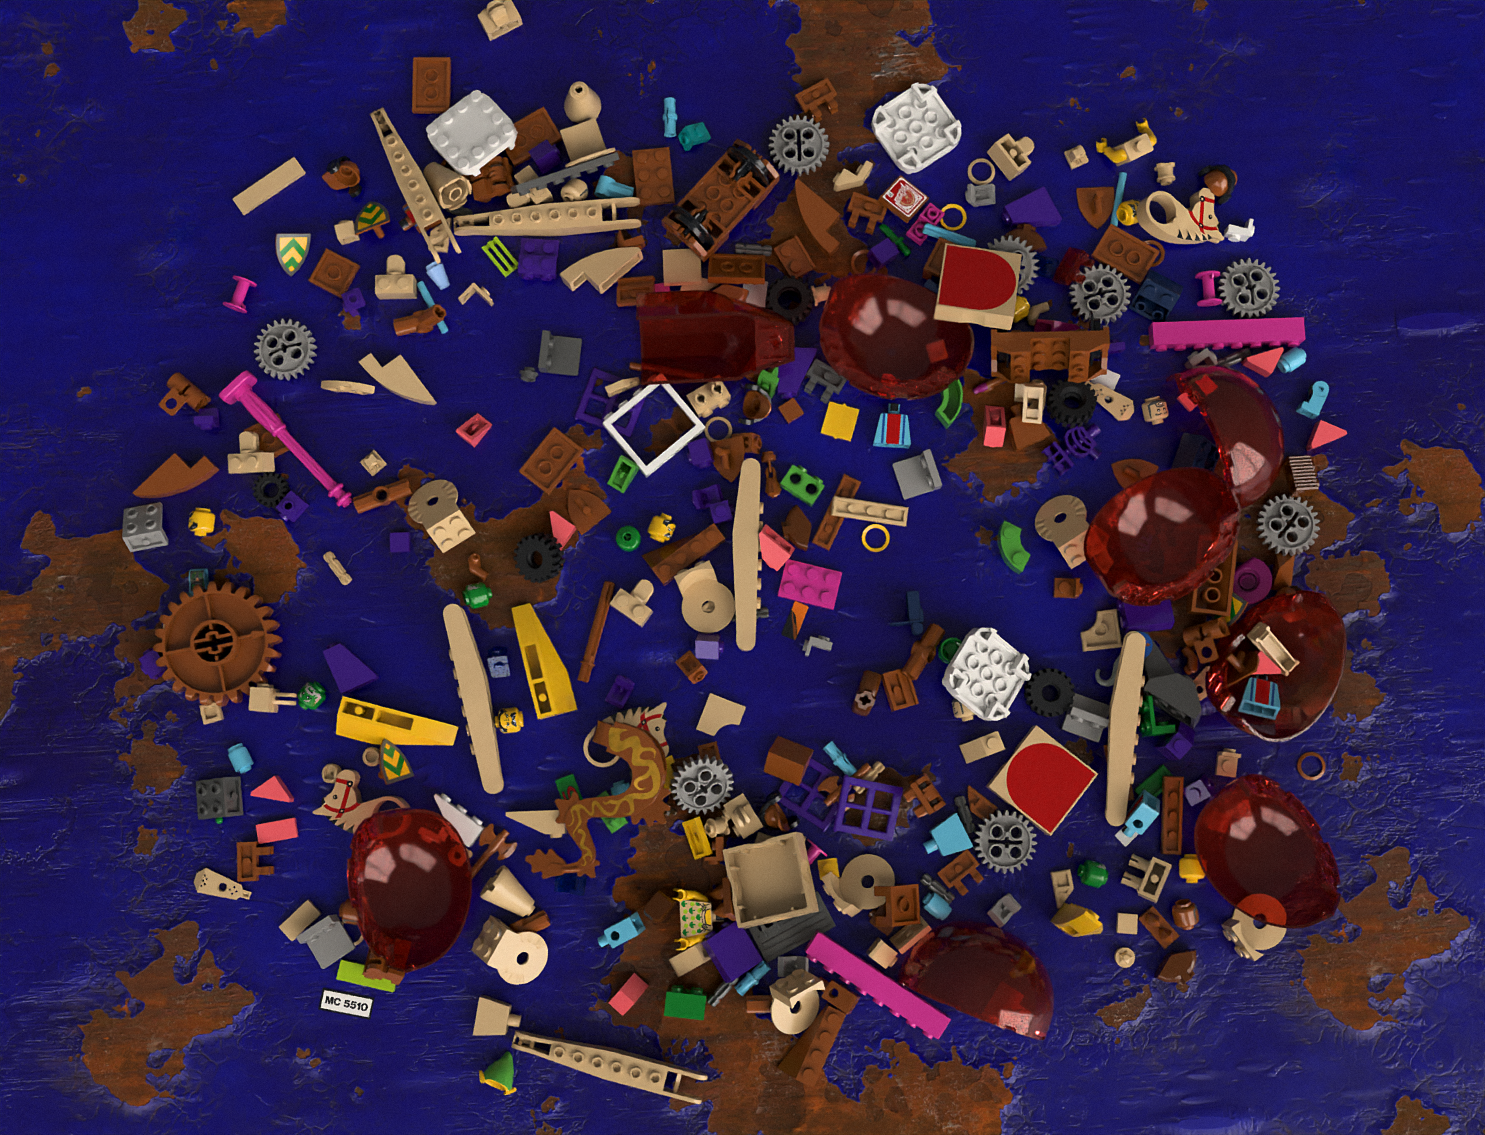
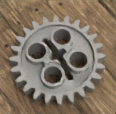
M799 115L796 116V120L789 116V122L783 119V126L777 124V131L772 130L774 137H769V142L772 143L769 144V149L772 150L770 157H774L773 163L779 162L778 169L785 167L784 173L791 170V176H793L795 171H797L798 175L801 176L802 171H805L806 175H809V169L816 172L815 165L821 168V161H826L825 155L829 152L826 149L829 147V142H826L828 135H823L825 129H819V122L815 125L813 124V118L808 122L806 116L803 117V120H800ZM797 130L800 131L801 161H798ZM791 134L794 138L787 140L784 136ZM804 134H811V135H812V138H811V139H805V138L803 137V135H804ZM809 151L813 153V156L806 157L804 153ZM792 152L795 156L788 158L785 154Z
M1009 235L1008 240H1006L1005 236H1001V242L995 238V245L991 242L988 243L989 250L1010 253L1019 252L1023 256L1021 265L1025 266V269H1020L1021 280L1018 282L1017 292L1021 295L1023 294L1022 288L1029 290L1027 284L1033 285L1035 283L1031 278L1038 277L1034 270L1040 269V267L1035 266L1039 259L1033 258L1037 252L1031 253L1030 250L1033 246L1026 247L1027 240L1020 243V237L1013 241V235Z
M1250 258L1245 263L1243 259H1240L1238 264L1233 262L1231 267L1228 266L1225 269L1226 272L1220 275L1223 279H1220L1218 283L1222 286H1219L1217 291L1222 293L1218 298H1224L1221 305L1227 304L1226 311L1232 309V316L1239 313V319L1246 315V319H1250L1252 315L1254 319H1257L1259 314L1264 316L1266 311L1272 310L1271 306L1277 303L1274 299H1277L1280 295L1275 292H1278L1280 287L1275 285L1279 280H1273L1276 273L1270 274L1271 267L1265 269V262L1258 265V259L1251 263ZM1251 275H1256L1259 281H1254ZM1233 279L1239 280L1240 286L1235 285ZM1257 292L1263 294L1264 299H1259ZM1238 297H1243L1246 303H1241Z
M1099 264L1097 269L1092 265L1090 271L1085 267L1083 273L1079 272L1077 274L1078 278L1073 279L1072 282L1074 284L1069 288L1073 291L1068 294V296L1074 297L1069 303L1075 304L1072 309L1073 311L1079 310L1077 317L1084 315L1083 321L1085 322L1089 318L1090 310H1092L1094 318H1100V324L1104 321L1105 325H1108L1109 319L1115 322L1116 316L1120 318L1123 315L1122 312L1127 310L1124 305H1129L1130 303L1126 298L1131 296V293L1126 292L1130 286H1124L1127 279H1120L1123 273L1116 275V268L1109 271V265L1103 269L1102 264ZM1102 281H1108L1110 283V287H1105ZM1084 285H1090L1092 291H1086ZM1112 298L1115 301V305H1110L1107 299ZM1089 303H1095L1097 305V309H1091L1089 307Z
M281 319V324L274 320L273 327L267 324V331L261 329L264 335H257V338L261 341L254 343L259 348L254 350V353L259 355L255 359L261 362L259 367L265 368L264 372L266 374L271 372L270 376L272 378L278 376L279 380H282L285 376L289 381L291 375L297 379L298 372L304 375V368L310 370L308 363L314 364L311 357H315L317 354L312 350L317 349V346L312 344L316 340L314 337H310L312 332L310 330L306 331L307 327L305 325L301 326L299 321L294 324L292 319H289L288 323ZM295 334V339L288 341L289 335ZM276 340V347L270 348V343ZM301 351L300 358L294 359V354ZM279 358L284 359L281 365H276V361Z
M1283 494L1280 499L1278 496H1275L1273 501L1269 500L1266 502L1267 505L1261 507L1263 511L1257 514L1261 518L1256 520V523L1261 524V526L1256 528V530L1262 531V534L1258 536L1259 538H1265L1262 544H1270L1268 550L1274 547L1276 548L1275 554L1282 551L1283 556H1285L1289 551L1290 555L1293 556L1296 552L1301 554L1303 550H1308L1309 545L1312 546L1315 543L1313 539H1316L1318 535L1314 532L1320 530L1315 524L1319 523L1320 520L1314 519L1318 513H1311L1313 506L1307 507V500L1301 503V497L1294 500V497L1291 498L1289 496L1287 499L1286 495ZM1282 508L1288 510L1289 516L1283 514ZM1295 512H1297L1298 515L1290 523L1289 528L1286 531H1284L1281 538H1278L1279 533L1286 527L1287 522L1291 520ZM1298 520L1304 522V528L1298 525ZM1271 523H1275L1278 526V531L1271 527ZM1287 534L1293 537L1294 542L1288 541Z
M707 754L704 759H701L700 755H698L695 761L692 757H690V763L683 761L684 767L677 766L679 773L673 772L674 779L670 780L672 797L676 801L677 806L681 805L682 810L687 808L689 813L695 810L696 815L699 814L700 810H703L704 814L707 813V809L714 812V806L721 808L720 802H727L725 796L731 797L729 790H733L732 783H734L731 777L732 773L727 764L723 765V761L721 759L717 761L715 756L709 760Z
M1005 809L1003 815L999 810H996V816L989 813V820L983 817L982 819L985 824H977L981 830L974 831L979 836L973 839V841L978 843L973 848L980 850L976 856L978 858L983 857L981 863L985 864L988 862L987 868L991 869L994 866V871L997 873L1001 868L1003 874H1006L1007 869L1014 873V867L1021 870V863L1027 866L1026 858L1033 859L1029 853L1036 852L1031 847L1037 844V842L1032 841L1036 834L1030 833L1034 827L1027 826L1029 820L1025 819L1022 821L1023 815L1019 814L1016 817L1015 811H1012L1009 815L1008 810ZM998 826L1000 833L994 837L992 829ZM1014 827L1019 829V834L1016 837L1011 835V830ZM1006 838L1011 841L1021 840L1022 843H1005L1004 845L998 842L989 843L988 840H1005ZM994 846L999 848V853L996 856L991 854V849ZM1013 847L1018 848V854L1015 857L1010 855V850Z

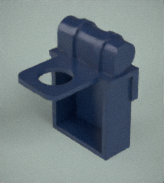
M910 591L905 595L908 621L893 622L889 626H911L912 634L918 636L924 629L922 625L924 618L923 609L920 605L919 591Z

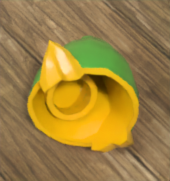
M505 1052L484 1073L482 1070H479L481 1084L487 1083L492 1087L505 1091L503 1095H509L517 1090L516 1087H513L514 1068L510 1052Z

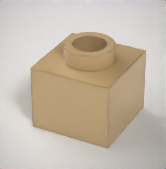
M343 220L339 224L334 225L337 238L342 245L360 240L359 234L355 235V223L353 220Z

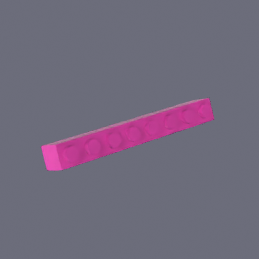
M1304 317L1152 322L1148 327L1150 349H1156L1157 352L1166 351L1167 348L1183 351L1186 348L1203 350L1205 347L1219 350L1225 346H1231V349H1240L1243 346L1260 348L1262 345L1276 348L1283 344H1287L1288 347H1296L1305 340Z
M819 930L815 932L804 949L808 959L815 963L817 961L824 964L823 968L831 974L835 971L841 975L839 979L848 985L851 982L857 986L856 990L866 996L868 993L873 996L872 1000L880 1006L885 1004L890 1008L889 1012L896 1017L903 1016L906 1018L905 1022L913 1028H916V1026L923 1029L922 1033L930 1039L935 1037L939 1040L951 1021L948 1015Z

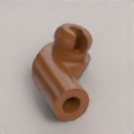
M472 553L468 558L469 571L485 581L489 573L481 568L480 555Z

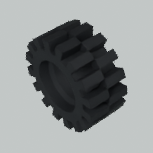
M269 472V474L263 473V476L259 475L257 477L258 481H254L255 487L252 486L253 496L256 497L257 502L268 508H275L290 491L289 483L285 478L273 472ZM270 483H275L278 486V493L274 497H267L265 495V487Z

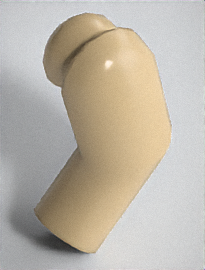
M1047 302L1034 305L1029 309L1026 320L1030 326H1035L1036 319H1038L1040 313L1049 311Z

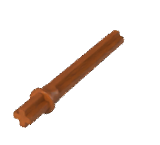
M604 582L583 661H580L582 664L578 681L588 683L592 668L595 667L596 653L615 588L613 582Z

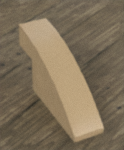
M639 247L605 250L572 264L561 272L560 276L563 283L572 292L588 280L603 294L618 279L643 259V255Z
M372 353L359 361L371 377L392 393L417 403L435 405L437 403L401 354L384 367L379 364Z

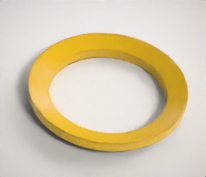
M948 204L941 211L945 212L950 208L958 209L963 216L962 223L957 227H949L944 223L943 218L940 220V223L947 230H959L966 222V212L957 204Z
M879 524L868 526L862 534L863 545L872 552L884 550L890 541L889 532ZM872 528H879L886 535V542L880 548H871L866 543V533Z

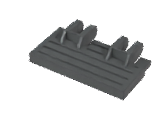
M818 891L815 892L819 908L818 912L772 922L773 924L768 927L763 924L760 925L761 931H759L757 926L749 928L766 963L811 940L817 930L824 933L836 926Z

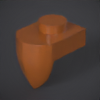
M618 230V248L639 247L641 251L643 250L645 242L642 235L624 241L621 230Z

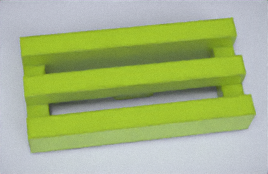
M496 236L486 246L481 247L505 278L518 268V262ZM496 243L501 248V250L506 254V256L510 259V261L514 264V266L511 267V265L506 261L502 254L497 250V248L494 246ZM491 248L509 270L505 271L488 249Z

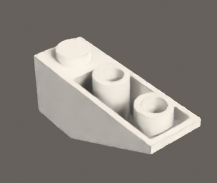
M444 793L441 795L435 794L434 798L452 835L467 847H472L485 829L482 826L483 821L476 816L471 818L466 814L467 810L459 804L457 806L453 805L450 802L452 799Z

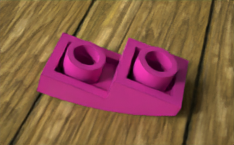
M929 203L916 222L907 231L906 236L921 246L929 236L922 232L924 225L929 223L937 226L945 213L932 203Z

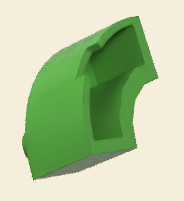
M955 372L941 382L937 388L941 394V405L934 415L946 429L959 414L963 400L962 385Z
M1003 521L998 531V547L1006 565L1017 574L1023 572L1031 554L1025 551L1021 545L1020 534L1022 529Z

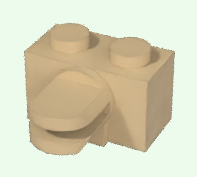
M493 0L487 5L486 9L478 14L479 21L490 41L523 25L521 16L512 0Z
M1008 133L996 141L987 153L1007 179L1011 181L1024 172L1032 163L1027 156L1033 151L1034 143L1028 137H1022L1015 142Z
M530 165L514 175L517 184L539 178ZM536 187L531 188V193L520 196L519 193L512 195L511 192L506 197L510 209L524 207L531 203L533 205L548 204L554 200L548 188L536 190Z
M389 256L386 261V275H375V294L379 300L417 299V280L413 274H405V262L401 256Z
M242 432L239 435L240 454H228L229 473L275 472L274 453L259 450V435L256 432Z
M640 580L630 594L620 588L610 602V605L640 627H643L653 613V610L645 604L652 596L654 587L650 581Z
M257 684V687H250L249 711L278 713V705H296V701L279 700V697L297 698V694L279 693L280 690L274 689V685Z
M743 793L723 805L725 809L722 812L728 820L732 819L735 824L732 828L737 837L742 836L744 839L763 827Z

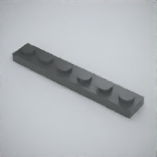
M618 152L510 187L512 195L519 193L520 196L531 193V188L536 187V190L547 188L546 183L553 182L556 185L565 182L564 178L570 176V179L580 177V172L587 171V174L598 171L597 167L601 165L604 168L615 165L614 161L619 160Z

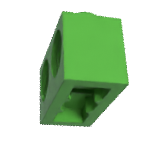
M792 465L780 483V487L810 507L815 503L825 485L822 484L823 481L817 476L811 477L808 475L807 470L800 465L797 467ZM798 475L801 481L799 483H792L790 477ZM813 485L817 491L814 494H809L806 491V487Z

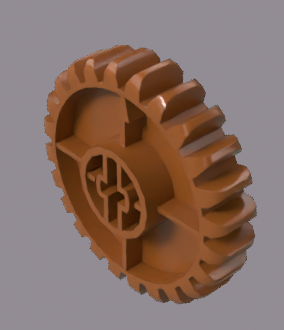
M211 581L207 589H205L204 586L197 584L193 587L194 596L182 591L179 594L181 604L174 602L168 604V608L172 612L171 616L160 615L159 620L165 624V628L155 630L154 635L162 638V643L155 644L153 651L163 653V656L157 659L156 666L168 668L163 673L162 678L165 681L176 680L172 687L173 691L177 693L186 691L185 698L188 701H195L199 698L200 704L205 706L211 705L213 701L218 706H226L229 699L234 703H241L243 701V693L250 696V687H255V683L268 684V680L264 675L265 671L275 673L277 670L276 666L270 661L271 658L277 659L282 655L280 651L273 649V645L283 641L281 636L272 633V631L279 628L280 623L275 620H268L273 613V609L268 606L261 607L263 598L259 595L250 597L251 591L247 587L242 586L237 589L236 585L232 582H226L221 587L218 582ZM220 626H225L230 633H221ZM218 639L224 641L233 639V642L217 645L218 648H204V645L218 643ZM206 655H217L215 656L216 662L211 661Z

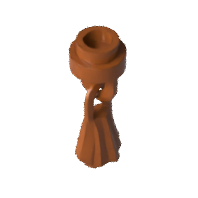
M773 451L763 452L761 456V462L768 464L765 470V493L769 497L776 498L782 490L777 480L776 470L771 466V462L776 461V455L773 454ZM773 472V477L769 478V473Z

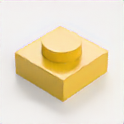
M837 858L817 860L820 880L829 872L840 877Z

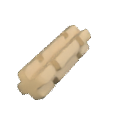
M329 551L323 555L326 563H329V567L340 578V582L343 585L349 584L352 578L349 574H346L347 571L335 559L336 556L333 552Z
M876 761L873 768L860 779L874 781L878 773L885 769V766L880 761ZM853 786V789L859 794L865 790L863 787Z

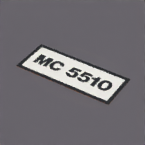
M323 988L318 1009L370 1020L375 998Z

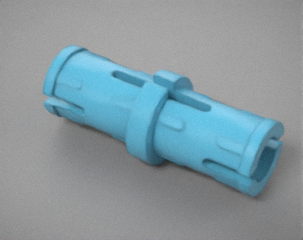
M672 97L664 99L663 121L665 123L664 136L666 137L676 136V99Z
M833 741L823 748L834 761L833 764L837 765L848 777L857 771L846 758L847 755L843 754Z
M764 960L761 961L734 986L737 989L736 991L743 996L771 970L770 966Z

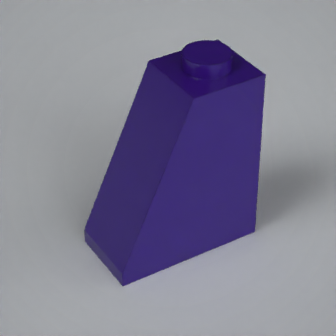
M1045 187L1004 206L1001 214L1003 221L1006 224L1008 223L1010 228H1016L1017 224L1024 223L1030 224L1033 227L1057 226L1062 220Z
M779 347L778 378L780 379L777 385V396H781L783 399H791L797 395L816 357L817 348Z
M335 642L328 645L327 649L323 651L341 694H347L380 679L373 669L344 644Z
M1181 721L1175 724L1176 733L1165 735L1155 746L1168 760H1180L1193 746L1195 731Z

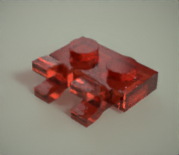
M1069 247L1052 280L1055 283L1068 286L1072 281L1083 284L1086 277L1079 274L1081 272L1079 267L1083 265L1092 268L1095 261L1089 259L1090 255L1084 250Z

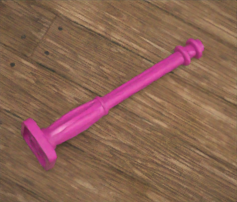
M248 370L242 372L220 392L219 397L230 405L241 401L249 413L273 437H278L329 491L328 497L336 498L337 506L345 508L353 501L351 499L352 493H346L342 489L343 484H337L290 435L285 429L286 425L281 422L273 410L252 391L257 378Z

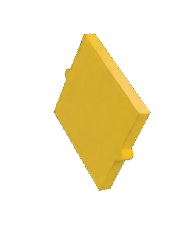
M829 401L821 434L851 442L859 409Z

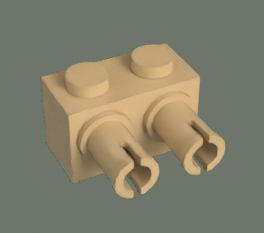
M720 377L686 395L689 404L698 418L708 417L713 413L712 410L717 407L721 409L727 406L729 400H731V395Z
M1132 854L1128 865L1144 871L1145 876L1141 879L1125 871L1123 875L1125 878H1122L1121 883L1137 889L1138 896L1157 903L1172 865L1155 857L1148 861Z

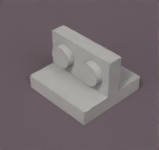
M1075 693L1073 697L1074 702L1066 712L1061 730L1098 743L1103 728H1107L1110 721L1107 719L1109 705Z

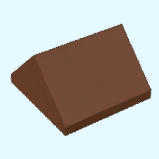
M778 736L768 751L763 772L800 786L814 750Z

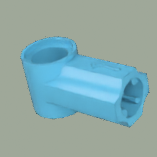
M601 175L594 195L601 199L633 197L634 188L617 183L608 176Z

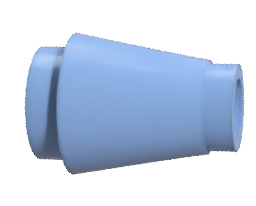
M435 261L426 266V273L440 290L450 286L443 264H437Z

